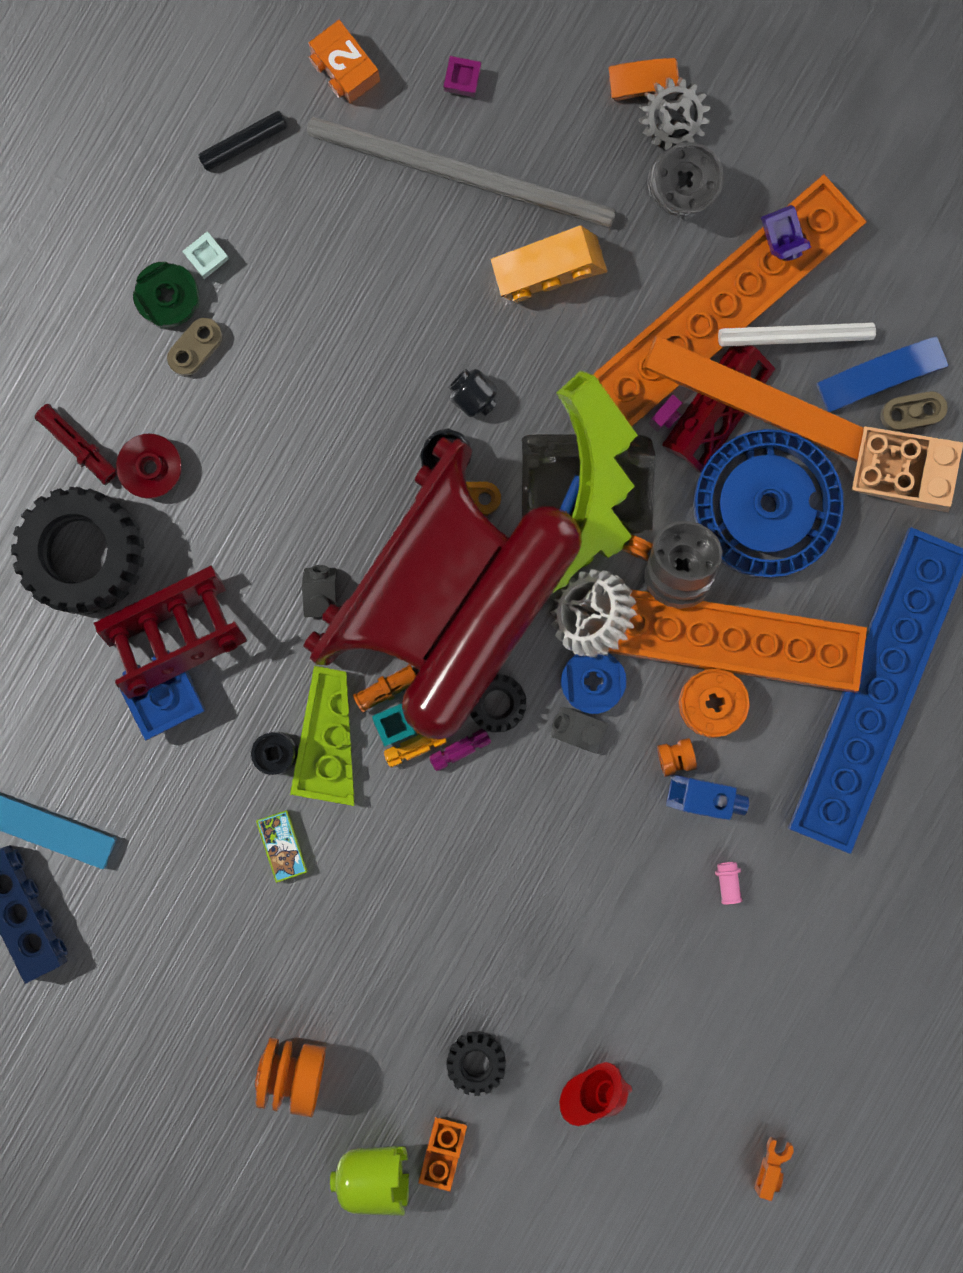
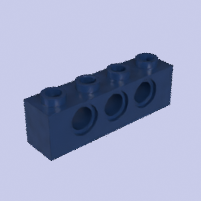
M9 845L0 848V878L5 874L13 882L10 891H5L0 885V935L24 984L68 962L66 958L68 951L63 940L60 937L56 938L51 928L53 920L46 908L42 909L37 899L39 892L36 884L32 879H27L22 869L25 864L21 854L17 849L13 850L12 846ZM17 904L23 905L27 910L25 921L19 920L15 916L14 909ZM30 934H36L40 937L42 941L40 950L33 949L30 946Z

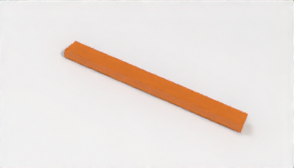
M659 336L654 337L642 367L643 369L784 431L797 434L818 446L852 461H858L864 431L863 427Z

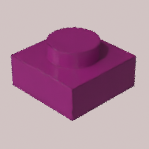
M450 56L443 90L445 92L475 97L481 71V62Z
M672 395L651 418L648 424L657 432L663 426L669 429L682 415L677 411L682 402Z

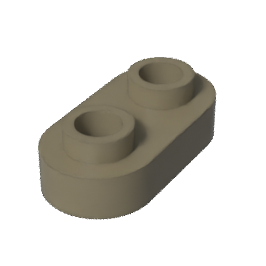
M209 318L197 319L171 347L167 355V361L170 368L176 374L184 377L195 374L220 346L222 331L218 324ZM202 329L210 330V335L206 339L199 337ZM182 353L189 355V359L185 363L178 362V357Z
M929 391L891 399L883 406L880 417L887 429L899 432L931 426L940 422L945 417L948 406L941 394ZM925 404L933 408L932 415H927L924 412L923 407ZM893 410L901 413L900 421L892 418Z

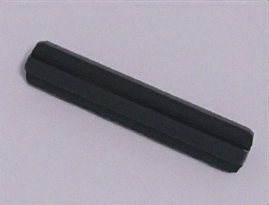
M276 111L202 151L198 155L199 160L205 170H211L288 127L287 121L280 111Z

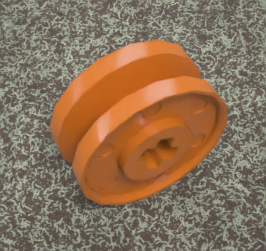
M721 669L704 670L689 678L682 687L678 700L679 713L686 726L696 734L709 738L727 736L738 730L746 720L750 707L748 691L743 682L733 673ZM711 694L714 699L720 698L722 705L717 706L719 711L716 713L713 708H707L706 701L710 700L709 695Z

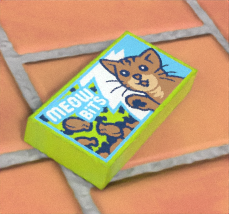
M285 810L256 820L275 882L277 883L307 873L308 870L289 811Z

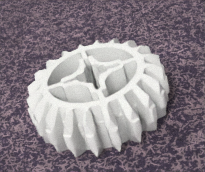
M591 569L589 574L579 571L578 580L570 578V586L560 589L563 595L561 598L553 599L558 608L551 611L553 617L557 618L551 625L557 630L555 636L559 641L563 642L562 645L566 649L574 651L579 656L586 655L590 658H596L598 654L608 656L609 647L614 650L619 649V639L628 640L625 631L627 628H634L633 624L629 621L630 618L637 615L635 610L631 608L637 602L634 597L630 596L632 590L624 584L625 582L617 575L613 576L612 573L606 570L600 572L597 569Z

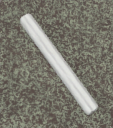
M874 323L724 328L718 332V342L720 346L867 341L875 339L876 326Z

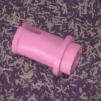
M737 862L717 864L718 870L715 871V875L719 876L721 903L736 904L742 902L738 877L741 868H737Z

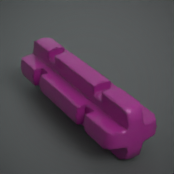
M480 729L472 733L473 736H466L447 746L445 751L441 752L440 750L432 754L429 759L434 769L440 771L447 767L448 763H455L476 752V748L479 747L481 749L489 745L491 739L486 730Z

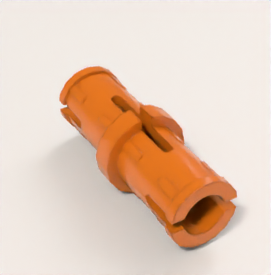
M409 664L386 678L381 676L377 679V683L353 694V697L361 712L364 713L387 699L389 701L395 699L394 695L408 688L416 674Z

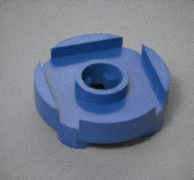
M608 653V656L598 654L596 658L576 654L568 660L562 671V692L574 708L589 714L603 713L614 707L622 698L626 689V673L621 663L610 653ZM590 672H596V676L603 680L602 684L597 685L596 691H591L590 686L584 684V679L589 678Z

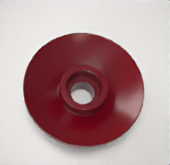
M141 434L127 441L121 448L116 462L117 475L123 487L133 495L146 499L158 498L171 491L177 484L182 470L181 458L176 447L168 439L156 434ZM150 462L156 463L157 468L154 473L146 472V465Z

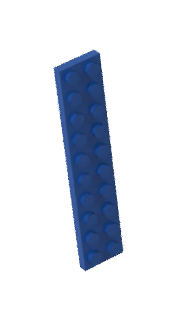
M910 527L907 529L867 629L859 691L857 693L842 692L788 829L851 854L962 577L963 548Z

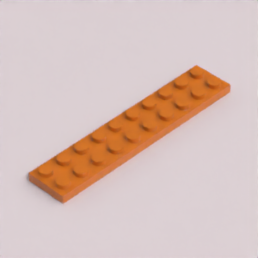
M825 174L787 205L795 207L803 237L811 245L810 249L802 251V256L794 260L784 261L772 255L764 227H762L593 374L631 427L680 386V384L642 368L654 337L659 336L711 359L725 347L720 346L718 342V332L720 329L747 328L866 224L867 221Z

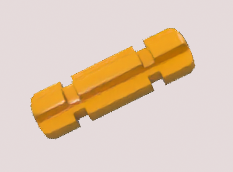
M419 734L399 743L401 747L396 748V746L386 749L384 757L390 767H395L402 764L403 759L411 760L430 751L431 746L434 745L437 748L447 741L446 738L429 739Z

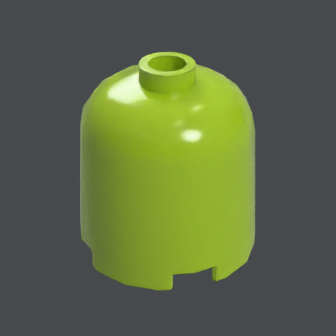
M404 1146L356 1148L343 1154L338 1162L337 1170L332 1171L330 1175L331 1192H336L341 1207L353 1214L404 1216L405 1211L402 1206H408L409 1174H403L402 1161L408 1160L406 1148Z

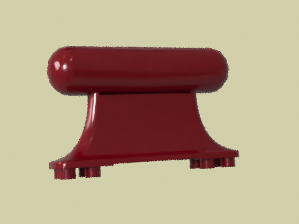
M445 437L437 443L433 450V454L440 458V461L434 470L424 465L417 473L414 482L422 488L416 495L415 502L350 599L345 601L343 606L338 607L335 604H331L326 609L322 620L329 624V627L325 633L319 634L313 631L303 645L305 649L311 652L310 660L317 665H330L339 655L349 650L368 649L397 657L420 670L405 692L402 700V709L407 723L415 732L429 739L450 737L461 728L578 555L582 545L581 530L576 520L566 511L554 506H541L530 510L522 518L510 537L498 530L479 510L467 488L465 471L472 455V449L460 439H456L452 443Z

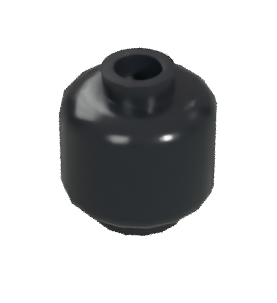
M464 369L449 386V389L452 391L450 394L451 401L468 417H475L480 413L486 416L497 404V401L494 399L497 394L496 385L478 369L471 371Z

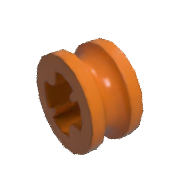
M631 535L629 544L624 545L622 550L634 557L648 561V553L652 549L653 544L640 537Z

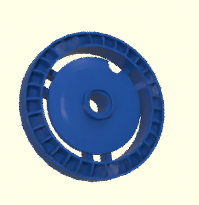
M773 429L750 431L733 438L719 448L702 469L696 483L693 499L696 523L710 529L719 539L722 548L721 562L741 574L758 578L787 576L801 571L816 562L828 550L836 538L844 510L843 490L839 476L823 451L812 442L797 434ZM765 449V455L755 457L754 450ZM774 450L786 452L798 458L814 474L823 498V512L812 508L809 504V497L812 493L816 492V489L806 471L792 460L774 455ZM746 453L747 460L738 465L729 474L722 487L720 513L723 523L718 526L713 512V494L720 473L731 460ZM763 496H770L774 499L776 504L774 512H767L761 507V498ZM815 518L821 521L817 531L812 529ZM725 529L734 538L730 542L721 533ZM805 536L812 538L801 551L784 559H758L748 556L735 548L740 543L749 549L759 552H778L794 546Z

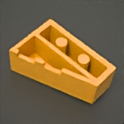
M582 225L490 259L501 296L513 300V302L525 301L532 297L531 294L541 291H552L562 285L608 272L597 235Z

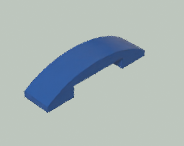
M936 336L859 364L822 380L816 385L827 412L831 413L889 388L944 369L949 365Z

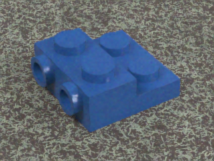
M188 671L149 689L148 692L141 696H134L128 699L121 691L145 741L206 711L192 684L193 680Z

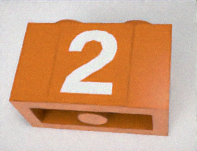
M337 20L308 42L311 51L309 60L319 73L325 71L331 79L328 84L338 98L344 96L349 104H351L380 82L379 70L340 20Z

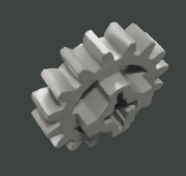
M666 78L665 87L656 82L654 84L655 94L653 95L648 92L644 94L649 100L648 105L642 104L639 106L641 110L646 112V116L639 118L641 124H648V127L643 131L644 135L648 137L654 134L652 143L657 146L663 141V148L665 150L671 148L672 143L674 145L682 144L684 141L695 143L693 139L695 134L699 136L704 135V132L700 129L701 124H709L710 121L703 117V113L710 110L709 105L701 104V101L706 97L705 93L699 92L695 94L698 85L693 82L686 88V79L679 78L676 85L673 79ZM680 92L674 99H663L669 93ZM692 104L694 105L695 110L693 120L691 119L689 109ZM664 107L677 110L680 117L684 119V122L673 119ZM655 108L658 110L660 119L657 127L654 121ZM683 128L686 130L682 134L669 136V134L672 135L674 130Z

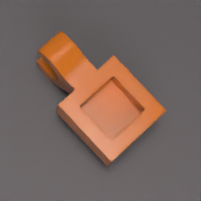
M770 1137L767 1142L766 1157H763L754 1187L760 1198L770 1201L773 1199L774 1192L780 1191L783 1183V1173L781 1172L780 1165L788 1161L794 1152L793 1145L789 1142L786 1143L783 1152H775L777 1141L773 1137Z

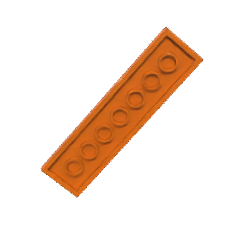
M632 590L630 596L634 597L637 603L631 608L635 610L637 615L630 618L629 622L633 624L634 628L626 629L625 634L628 640H618L619 649L614 650L609 647L608 652L704 669H721L735 674L857 693L860 686L867 627L702 601L694 607L679 609L666 606L657 601L650 592Z

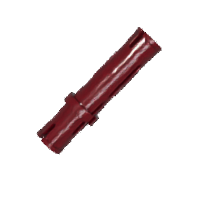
M50 404L42 406L37 411L34 419L44 426L77 458L76 462L81 467L85 466L103 485H107L116 477V468L99 453L100 449L95 444L88 443Z

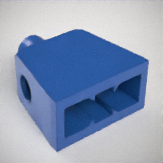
M672 775L666 806L684 812L730 820L732 813L746 815L749 808V797L736 794V787Z

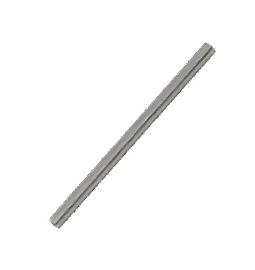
M312 117L308 124V135L606 227H611L614 221L616 210L604 205L316 117Z

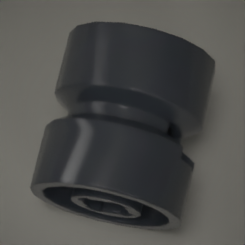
M270 732L259 736L251 749V759L254 766L260 772L268 775H277L290 770L296 763L298 746L295 740L283 732Z

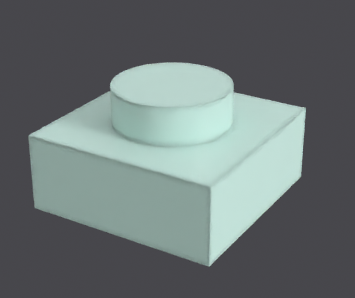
M208 231L182 251L204 279L229 260L226 253Z

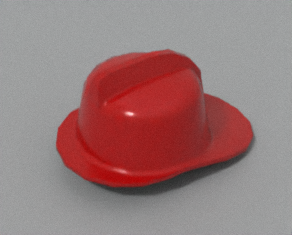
M603 1062L576 1075L567 1082L559 1100L560 1112L563 1119L571 1125L579 1127L588 1125L603 1117L619 1114L624 1109L628 1095L633 1090L631 1085L627 1084L622 1078L619 1069L614 1064Z

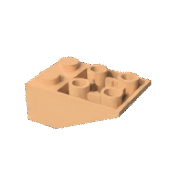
M864 426L852 491L914 507L949 513L963 442Z

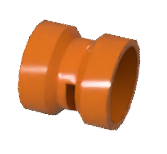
M689 738L679 740L675 745L670 746L666 743L657 746L664 777L675 775L678 770L682 769L687 772L697 769L694 750Z

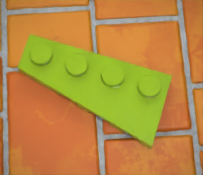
M314 666L290 795L354 806L347 673L345 671Z

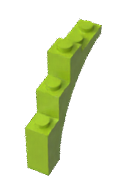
M579 371L556 392L569 414L577 437L580 457V478L572 517L576 520L581 530L582 545L578 555L552 593L565 587L569 583L570 578L580 568L586 567L593 561L597 553L609 558L620 552L624 548L625 543L632 537L611 508L622 503L626 499L628 492L635 487L614 457L625 452L630 447V442L638 435L594 375Z

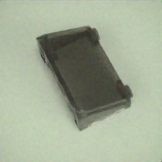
M533 434L522 438L521 520L530 510L541 506H554L560 509L574 476H580V457L576 434ZM638 435L630 442V447L625 452L614 457L635 486L628 492L626 499L622 503L611 508L631 534L643 533L644 530H652L656 454L652 440L647 436Z

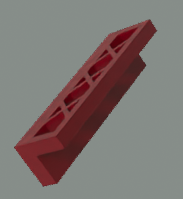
M751 345L730 346L719 364L751 377V370L758 363L762 370L755 380L766 384L776 369L756 347ZM697 393L662 446L668 452L683 458L697 472L701 473L710 457L723 446L745 413ZM719 417H723V426L719 432L714 433L715 422ZM705 443V452L698 461L693 454L700 444Z

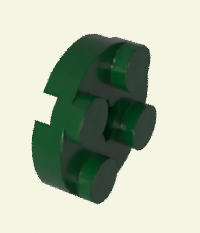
M156 262L144 268L136 279L135 293L133 292L135 307L146 321L156 325L158 328H173L184 324L193 316L200 305L198 285L191 273L183 266L168 262ZM164 287L168 291L172 289L175 291L170 302L165 300L160 302L158 300L162 295L160 290Z

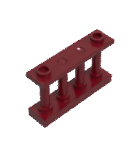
M212 565L94 622L97 634L109 647L116 645L126 675L116 679L115 683L128 699L134 696H141L148 692L149 689L224 652H231L239 645L247 642L246 636L235 621L227 624L216 598L218 594L226 591ZM204 602L216 631L198 639L187 610ZM175 616L186 645L168 654L157 625ZM145 631L156 660L138 668L128 639Z

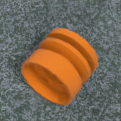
M270 1037L267 1047L261 1055L256 1075V1108L265 1109L271 1094L274 1095L273 1111L278 1112L284 1097L290 1098L291 1114L312 1118L322 1079L326 1047L304 1044L297 1058L292 1057V1041L287 1040L282 1055L278 1054L279 1039Z

